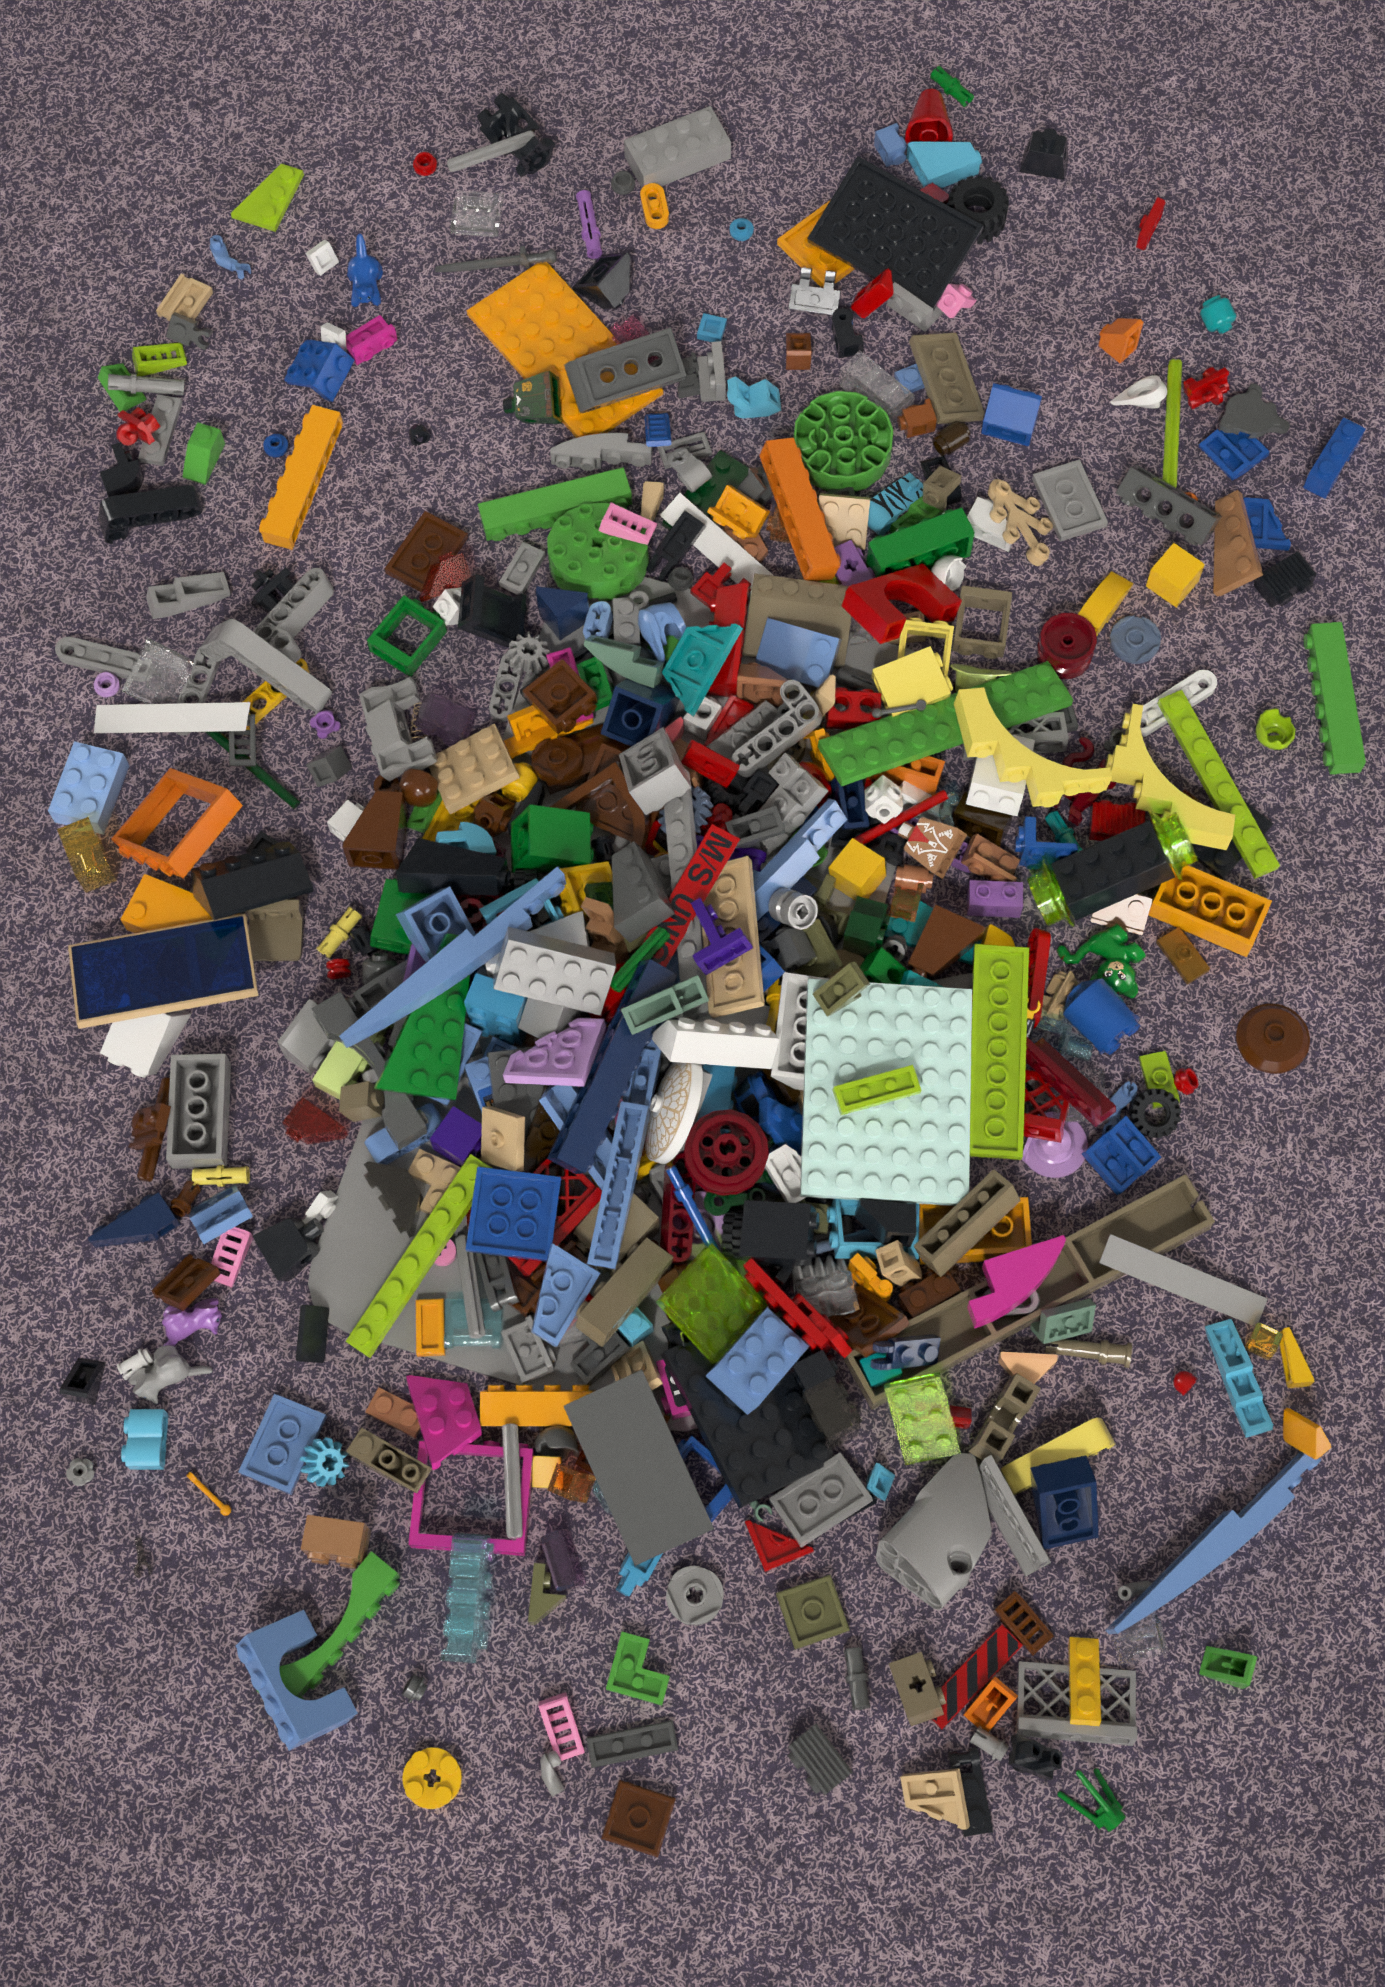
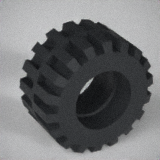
M978 175L977 178L967 177L966 181L962 179L958 181V186H953L952 191L949 193L948 206L984 225V229L977 239V244H982L983 239L990 242L993 235L997 238L1000 235V231H1003L1007 219L1009 198L1006 196L1005 188H1001V184L998 181L994 183L992 178L987 177V179H983V176ZM981 206L988 211L976 213L970 211L968 207Z

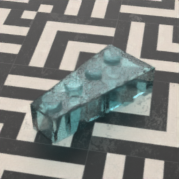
M455 1533L452 1537L449 1579H452V1584L448 1586L446 1598L450 1614L446 1615L443 1635L448 1638L446 1648L441 1651V1661L476 1663L482 1653V1649H487L489 1632L484 1631V1620H489L491 1603L486 1602V1590L491 1591L493 1574L488 1573V1561H493L495 1545L490 1543V1535Z

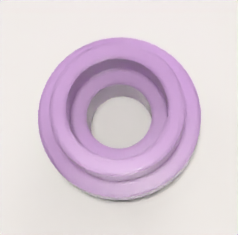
M103 672L96 677L94 689L99 696L111 697L119 691L120 682L116 675ZM105 683H111L110 687L103 688Z

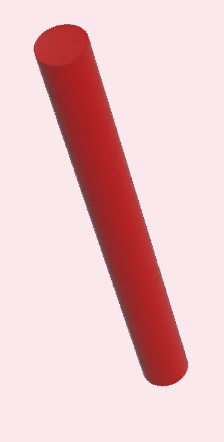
M942 790L901 812L887 823H881L853 839L864 845L949 799L945 790Z

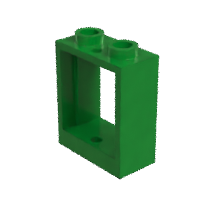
M403 595L367 639V643L371 653L411 677L447 633L445 621L441 619L439 613L435 611L431 613L417 599L413 598L411 600ZM407 614L432 629L431 633L411 657L386 641Z

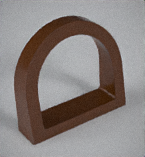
M614 762L550 806L552 808L571 810L614 781L632 813L633 836L630 843L635 841L644 850L649 834V814H644L629 793L621 762Z

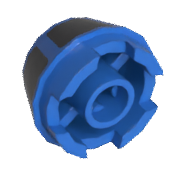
M762 1071L754 1075L749 1074L734 1091L737 1111L747 1114L758 1124L759 1100L769 1097L779 1102L771 1086L768 1083H764L767 1081V1078Z

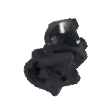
M500 93L494 100V103L499 108L495 114L492 115L487 109H484L477 115L482 125L479 129L492 144L499 142L503 136L510 138L527 131L534 132L540 128L513 97L509 98L503 93ZM520 119L526 120L528 123L527 128L519 126L518 122ZM533 136L522 148L506 153L504 156L512 154L519 160L516 170L520 177H523L526 174H534L545 167L552 157L553 148L556 144L551 139L543 138L539 140Z

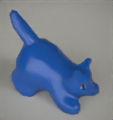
M359 233L356 238V256L350 259L347 267V276L353 282L351 305L357 307L360 303H369L371 301L375 306L381 304V296L377 280L381 279L383 275L382 265L374 256L367 254L363 235Z

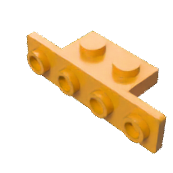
M531 705L507 716L513 737L504 740V743L513 759L520 754L534 750L536 745L544 739H558L557 736H565L574 731L582 730L586 726L593 724L594 721L593 718L578 722L571 731L567 733L562 731L557 734L544 721L540 712Z

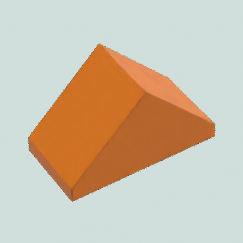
M994 1677L963 1716L976 1727L981 1726L982 1729L989 1732L1016 1700L1018 1695L997 1677Z

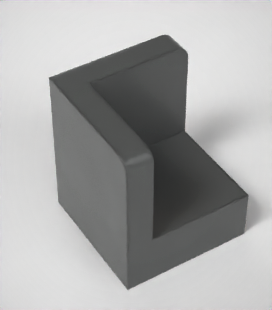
M341 745L321 752L306 764L318 787L339 780L352 769Z

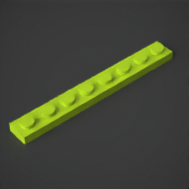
M1180 690L1159 699L1157 704L1215 809L1235 814L1232 840L1254 879L1277 870L1280 866L1184 692Z
M469 1155L345 1341L367 1357H372L470 1210L477 1167L492 1168L473 1155Z

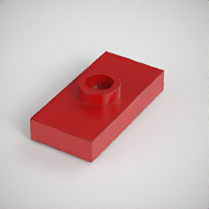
M1157 197L1149 215L1144 214L1139 226L1141 231L1136 248L1143 251L1146 250L1163 215L1166 203L1164 199Z

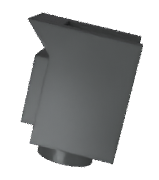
M749 467L748 476L738 486V490L764 506L773 496L763 467Z

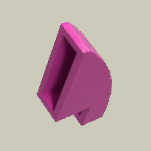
M1064 1235L983 1262L982 1270L991 1294L968 1302L967 1309L975 1329L1011 1312L1042 1284L1062 1252L1066 1241Z

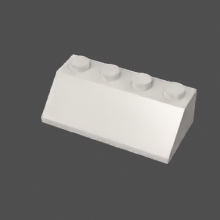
M785 972L782 976L776 1036L779 1038L772 1065L771 1077L794 1089L803 1090L808 978L830 979Z
M684 1017L679 1018V1020L668 1019L653 1032L652 1040L670 1062L772 1069L779 1042L776 1034L765 1024H755V1026H746L740 1022L721 1024L709 1019L704 1022H696Z

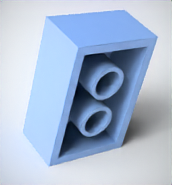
M74 741L48 809L54 822L104 835L130 766L124 754Z

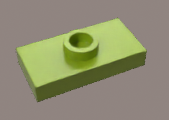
M1166 1051L1139 1056L1138 1059L1147 1089L1166 1090L1173 1094V1097L1180 1103ZM1151 1103L1152 1109L1163 1107L1160 1103Z

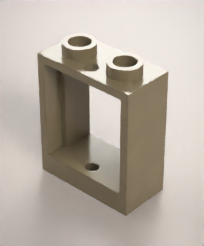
M962 585L959 597L962 602L957 612L952 651L965 656L978 654L988 659L1003 658L1012 592ZM965 607L1002 612L999 642L961 637Z

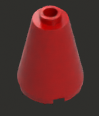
M936 89L922 91L905 130L907 145L910 142H952L953 129L942 94Z

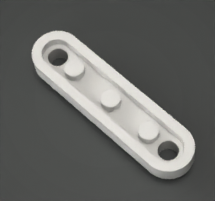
M1199 670L1143 705L1141 722L1145 724V727L1140 728L1142 737L1148 736L1168 723L1157 704L1159 699L1182 690L1191 707L1214 693L1217 686L1216 676L1211 671ZM1205 683L1207 688H1201L1198 684Z

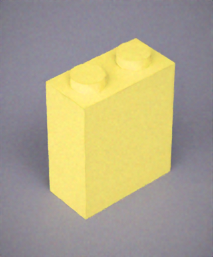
M931 646L872 669V679L878 693H881V700L885 709L916 704L918 700H924L926 705L933 704L950 697V691L953 690L949 677H944L940 669L943 667L938 652L933 653ZM912 710L888 714V716L892 715V717L901 715L902 713L910 712Z

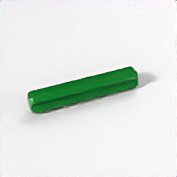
M658 927L613 976L610 987L614 991L622 992L630 983L638 963L652 959L670 939V934L665 928Z

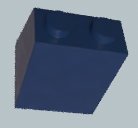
M627 678L615 686L600 734L632 747L659 729L667 727L675 714L679 698L671 687L661 683L652 688Z

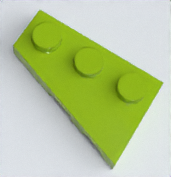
M280 164L230 213L231 217L276 232L304 176L303 170Z

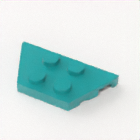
M731 624L728 627H719L718 625H708L704 628L699 626L687 627L662 671L667 682L671 684L675 695L683 703L685 711L693 717L743 630L738 624Z

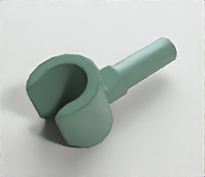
M758 1501L750 1503L756 1520L764 1522L758 1515V1510L762 1507L772 1515V1510L768 1505L760 1504Z

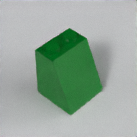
M529 805L511 822V873H515V870L536 869L537 873L551 872L556 867L561 869L590 864L593 859V848L590 847L593 824L590 822V813Z

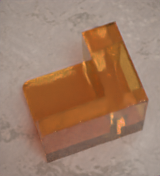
M918 883L917 891L896 887L890 909L891 917L915 922L923 891V883Z

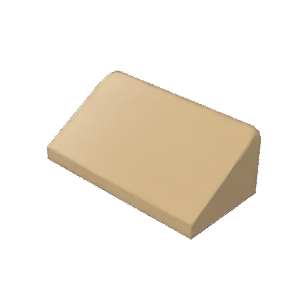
M833 674L829 675L811 694L822 717L835 704L836 676ZM808 710L804 715L811 719L815 715V711Z

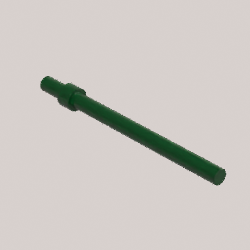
M220 731L205 732L229 753V739ZM235 754V759H250L246 754ZM257 763L256 766H244L293 809L301 803Z

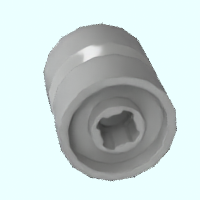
M786 887L775 891L768 904L769 913L773 919L800 930L810 927L818 914L817 903L811 896Z

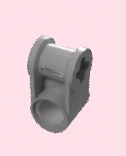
M679 448L670 454L668 462L677 471L679 480L683 482L690 492L693 493L712 478L710 471L703 462L695 458L687 449Z

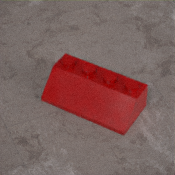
M748 583L718 588L717 597H712L710 612H714L715 615L714 622L709 621L708 625L728 627L731 624H738L743 630L707 695L730 697L732 694L737 697V678L742 662L748 608Z

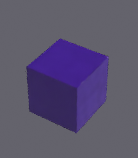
M453 1106L430 1138L433 1150L459 1167L463 1166L470 1154L479 1159L481 1157L482 1124Z

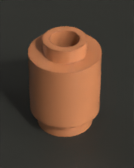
M904 864V867L897 866L895 887H900L902 891L926 894V888L932 889L934 874L929 873V870L922 866Z

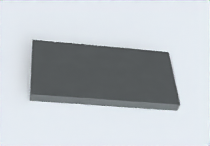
M643 1370L637 1371L564 1405V1409L635 1566L714 1529Z

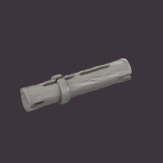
M132 373L131 376L108 374V390L130 391L131 394L149 392L183 396L184 379L142 377Z

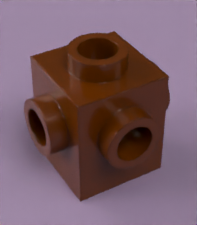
M492 792L482 798L473 811L475 816L473 824L482 827L494 838L508 830L507 824L511 819L515 803Z

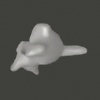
M165 1345L159 1347L154 1352V1364L151 1367L137 1370L132 1374L128 1382L131 1385H135L133 1392L138 1397L151 1400L154 1404H157V1395L165 1386L178 1383L187 1376L210 1374L213 1372V1369L204 1365L191 1367L185 1358L178 1353L176 1347Z

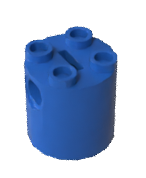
M1103 978L1081 982L1067 996L1063 1016L1083 1037H1086L1093 1043L1100 1055L1106 1052L1110 1056L1121 1046L1119 1043L1121 1038L1125 1035L1132 1036L1141 1027L1138 1023L1140 1016L1133 1013L1126 1006L1123 999Z

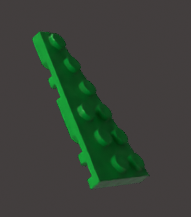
M445 934L437 953L459 935ZM470 975L407 1015L392 1053L387 1058L384 1065L385 1068L379 1080H377L374 1089L456 1100L466 1015L464 1001L468 994Z

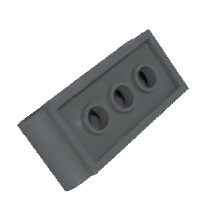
M671 328L576 358L564 364L580 414L684 381L687 377ZM652 356H657L662 364L658 367H652L649 365L648 359ZM628 364H634L638 372L634 375H629L624 371V367ZM603 372H611L614 375V380L606 383L601 380L600 376Z

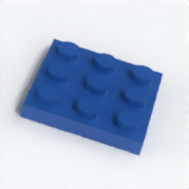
M477 1167L466 1252L547 1261L550 1245L553 1243L561 1177Z

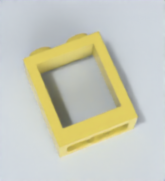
M908 618L900 634L897 659L904 657L907 634L945 639L941 671L944 677L948 676L954 626H950L945 621L926 623L919 618Z

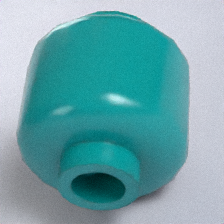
M1217 295L1202 304L1203 308L1200 311V316L1209 332L1218 331L1219 334H1223L1233 328L1231 324L1236 320L1237 315L1228 298H1221L1220 295Z

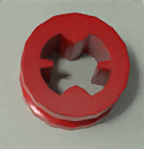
M347 959L328 961L326 963V968L329 969L327 977L333 980L350 977L351 970L348 969L350 961Z

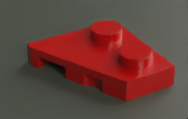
M799 1293L792 1299L798 1308L829 1339L830 1346L844 1359L853 1351L846 1342L849 1339L846 1333L839 1326L835 1327L825 1314L821 1315Z

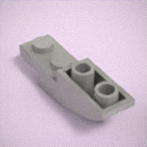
M628 433L587 435L563 442L552 447L550 450L551 464L563 469L570 466L580 467L586 471L601 469L602 460L610 464H619L620 462L631 463L637 467L652 464V447L642 443L629 442Z

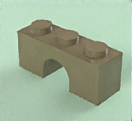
M1017 1373L1012 1376L1004 1385L968 1452L982 1461L984 1458L992 1455L996 1464L1000 1462L1015 1437L1013 1432L1016 1426L1031 1408L1041 1388Z

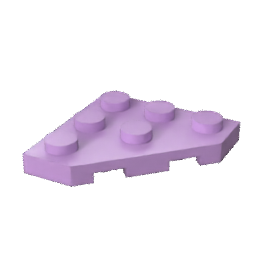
M577 1018L568 1023L569 1028L558 1034L553 1031L535 1041L536 1046L523 1053L521 1050L515 1052L510 1056L503 1073L505 1083L584 1087L606 1029L605 1020Z

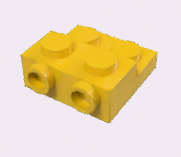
M609 861L560 869L565 874L566 879L565 888L559 894L562 901L560 910L564 917L583 911L585 922L588 923L590 918L581 907L585 897L607 903L613 908V877Z

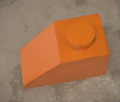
M1116 319L1111 325L1107 324L1103 327L1099 334L1101 337L1098 346L1121 364L1137 349L1144 322L1141 319Z

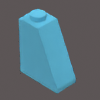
M910 142L907 147L906 157L923 188L932 182L938 187L943 188L962 179H967V177L979 174L980 164L982 163L981 155L978 150H974L970 142Z

